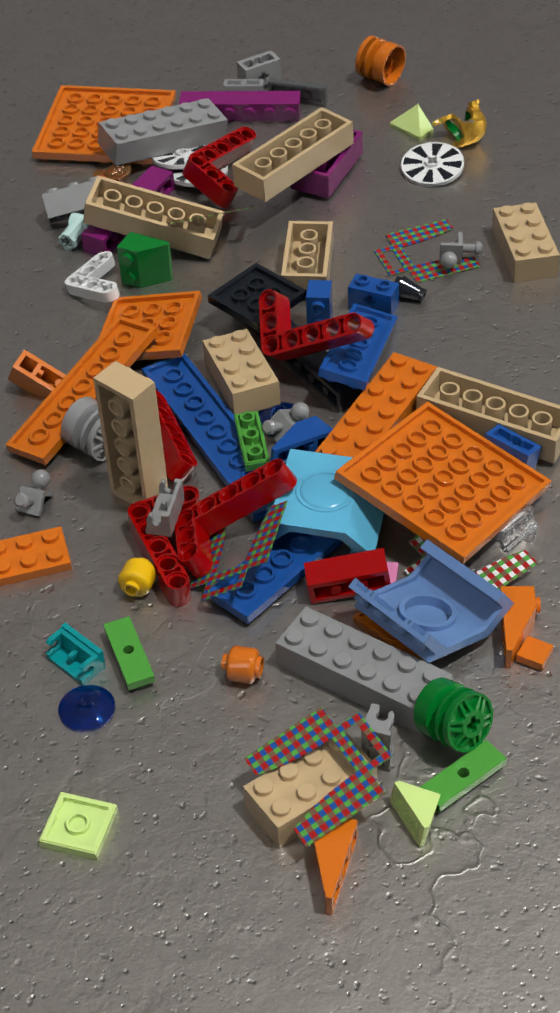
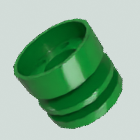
M441 677L433 679L419 693L414 705L413 720L421 734L439 741L455 751L465 753L477 748L489 734L493 723V707L485 694L467 688L451 679Z

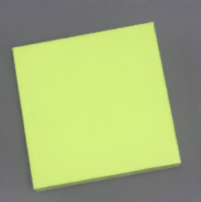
M60 792L40 836V847L97 860L118 812L117 804Z

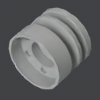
M88 396L80 398L70 406L63 418L61 425L62 438L66 443L82 450L93 459L105 461L106 455L97 400Z

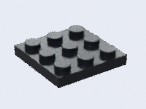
M255 263L209 294L208 303L259 332V297L263 291L271 289L286 296L290 302V309L306 298L307 292L300 286Z

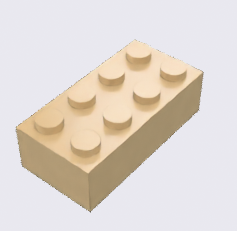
M537 203L506 205L493 208L492 231L513 282L558 277L560 254Z
M288 222L281 277L300 286L306 292L309 280L330 279L333 252V222Z
M248 329L237 330L233 333L214 336L202 341L205 364L233 414H240L246 411L254 412L281 405L279 381Z
M345 732V734L348 736V738L351 740V742L354 744V746L357 748V750L360 752V754L363 756L366 762L369 763L370 761H372L363 752V750L352 740V738ZM330 739L304 756L266 772L243 786L245 808L280 849L299 837L294 828L301 819L329 792L357 771L333 739ZM376 767L375 769H373V770L371 771V773H372V775L375 777V779L378 781V774H377V767Z

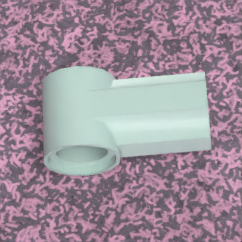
M73 212L69 217L68 227L58 237L59 244L65 250L72 251L81 242V233L89 226V224L83 223L84 214Z

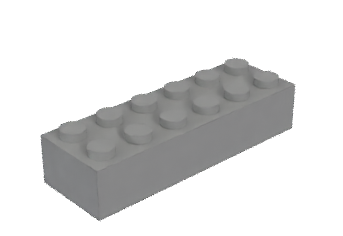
M200 99L194 102L182 103L171 107L167 106L157 110H148L143 113L129 114L124 117L98 122V144L115 165H121L173 153L178 149H191L208 145L226 135L228 119L209 99Z
M307 606L275 643L277 665L367 709L370 708L372 703L380 705L379 714L388 718L389 712L393 711L394 722L419 734L421 733L416 728L413 720L414 705L419 693L433 679L444 677L452 680L453 674Z

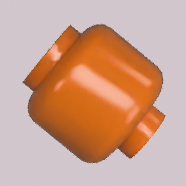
M235 645L228 654H223L221 670H225L229 681L252 684L256 679L262 677L264 657L260 656L258 649Z

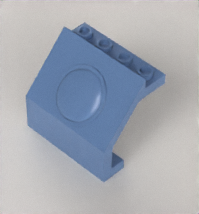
M426 540L420 548L427 555L409 576L375 591L368 589L356 578L348 587L356 593L354 599L357 603L354 607L426 662L430 663L488 637L514 603L501 590L438 546Z

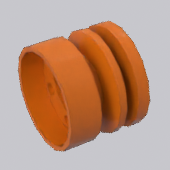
M369 36L362 42L355 60L356 72L362 77L370 80L374 79L378 83L391 86L397 82L403 72L406 62L405 49L399 44L387 42L376 36Z

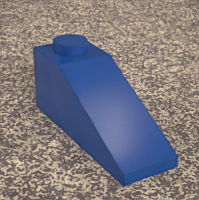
M317 416L296 422L271 448L270 461L278 458L283 461L287 460L290 449L315 452L333 429Z

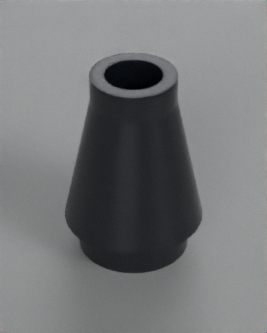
M406 276L396 277L394 282L399 283V298L423 302L427 289L422 288Z

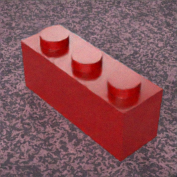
M384 548L304 563L311 604L354 597L356 593L348 586L355 578L372 591L391 584Z

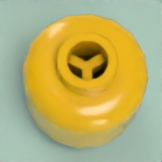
M131 558L124 564L119 573L118 585L128 596L143 597L150 592L156 580V569L148 559Z

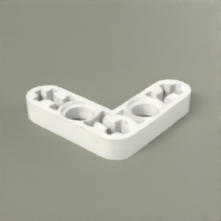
M104 251L96 254L65 280L68 293L101 302H112L118 299L120 293L117 284L100 279L115 266L112 252Z

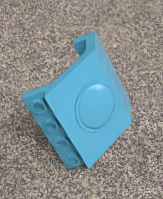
M296 449L289 450L287 460H284V463L296 476L297 483L292 490L271 501L266 506L267 515L272 506L288 501L275 540L288 532H298L339 539L351 548L350 554L376 549L384 512L334 479L336 470L353 457Z

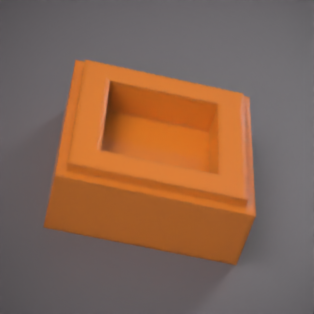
M527 636L516 655V661L542 671L553 653L554 645Z

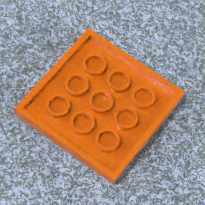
M201 291L119 297L113 301L99 337L118 316H122L154 326L158 332V335L136 360L182 357L203 298Z

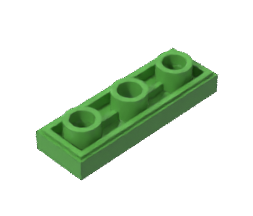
M246 411L234 414V423L245 471L256 470L270 462L258 411Z
M130 616L103 624L105 634L128 690L155 682L154 673Z
M485 740L477 748L468 752L421 785L420 788L441 794L436 808L440 813L507 764V758L489 741Z

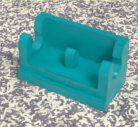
M66 622L46 640V644L49 646L56 642L45 653L46 658L82 686H85L106 669L103 650Z

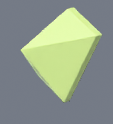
M419 104L389 123L390 127L419 141L433 133V127Z
M402 781L394 782L390 803L418 846H425L441 794Z

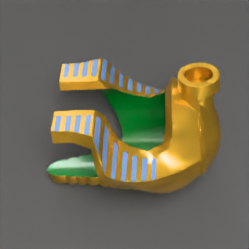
M479 99L467 103L465 121L460 120L455 114H450L432 122L433 126L443 124L444 129L457 140L450 144L457 149L480 141L486 133L487 121L485 115L480 110Z

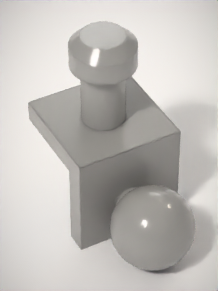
M458 232V239L454 242H440L439 263L445 268H453L456 264H462L463 252L480 255L483 244L481 242H475V244L463 243V232Z
M297 402L291 409H279L270 420L264 421L262 425L263 432L266 435H271L278 442L296 422L308 417L309 407L303 402Z
M43 469L36 470L32 474L31 481L35 487L21 486L20 492L14 498L16 511L41 516L45 496H54L53 491L43 489L50 483V475Z

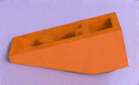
M24 349L12 366L8 380L29 393L47 398L66 375Z
M501 586V591L514 603L501 620L505 668L512 667L519 649L535 625V615L541 612L540 597H535L534 586Z
M347 819L314 842V856L325 910L328 915H333L357 843L358 820Z

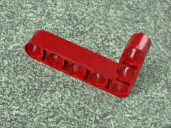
M243 126L191 153L182 171L183 176L217 206L229 208L238 192V188L219 169L248 154L256 138V132L249 127Z
M271 289L263 291L259 297L261 349L265 355L279 361H286L369 339L374 332V323L357 313H348L291 329L289 299Z
M156 390L166 474L173 482L175 478L182 479V482H184L198 463L165 397Z
M280 458L274 459L180 512L175 525L178 559L194 577L200 578L205 576L213 566L210 535L279 498L295 487L297 478L284 461Z
M183 486L184 502L180 512L200 501L199 490L196 487ZM158 495L135 502L127 510L130 531L144 558L148 559L156 569V580L167 601L174 607L186 606L192 598L190 580L186 570L179 561L167 536L146 534L145 532L147 526L146 519L148 514L152 512Z

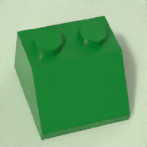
M129 232L117 246L122 283L144 288L173 279L170 242Z

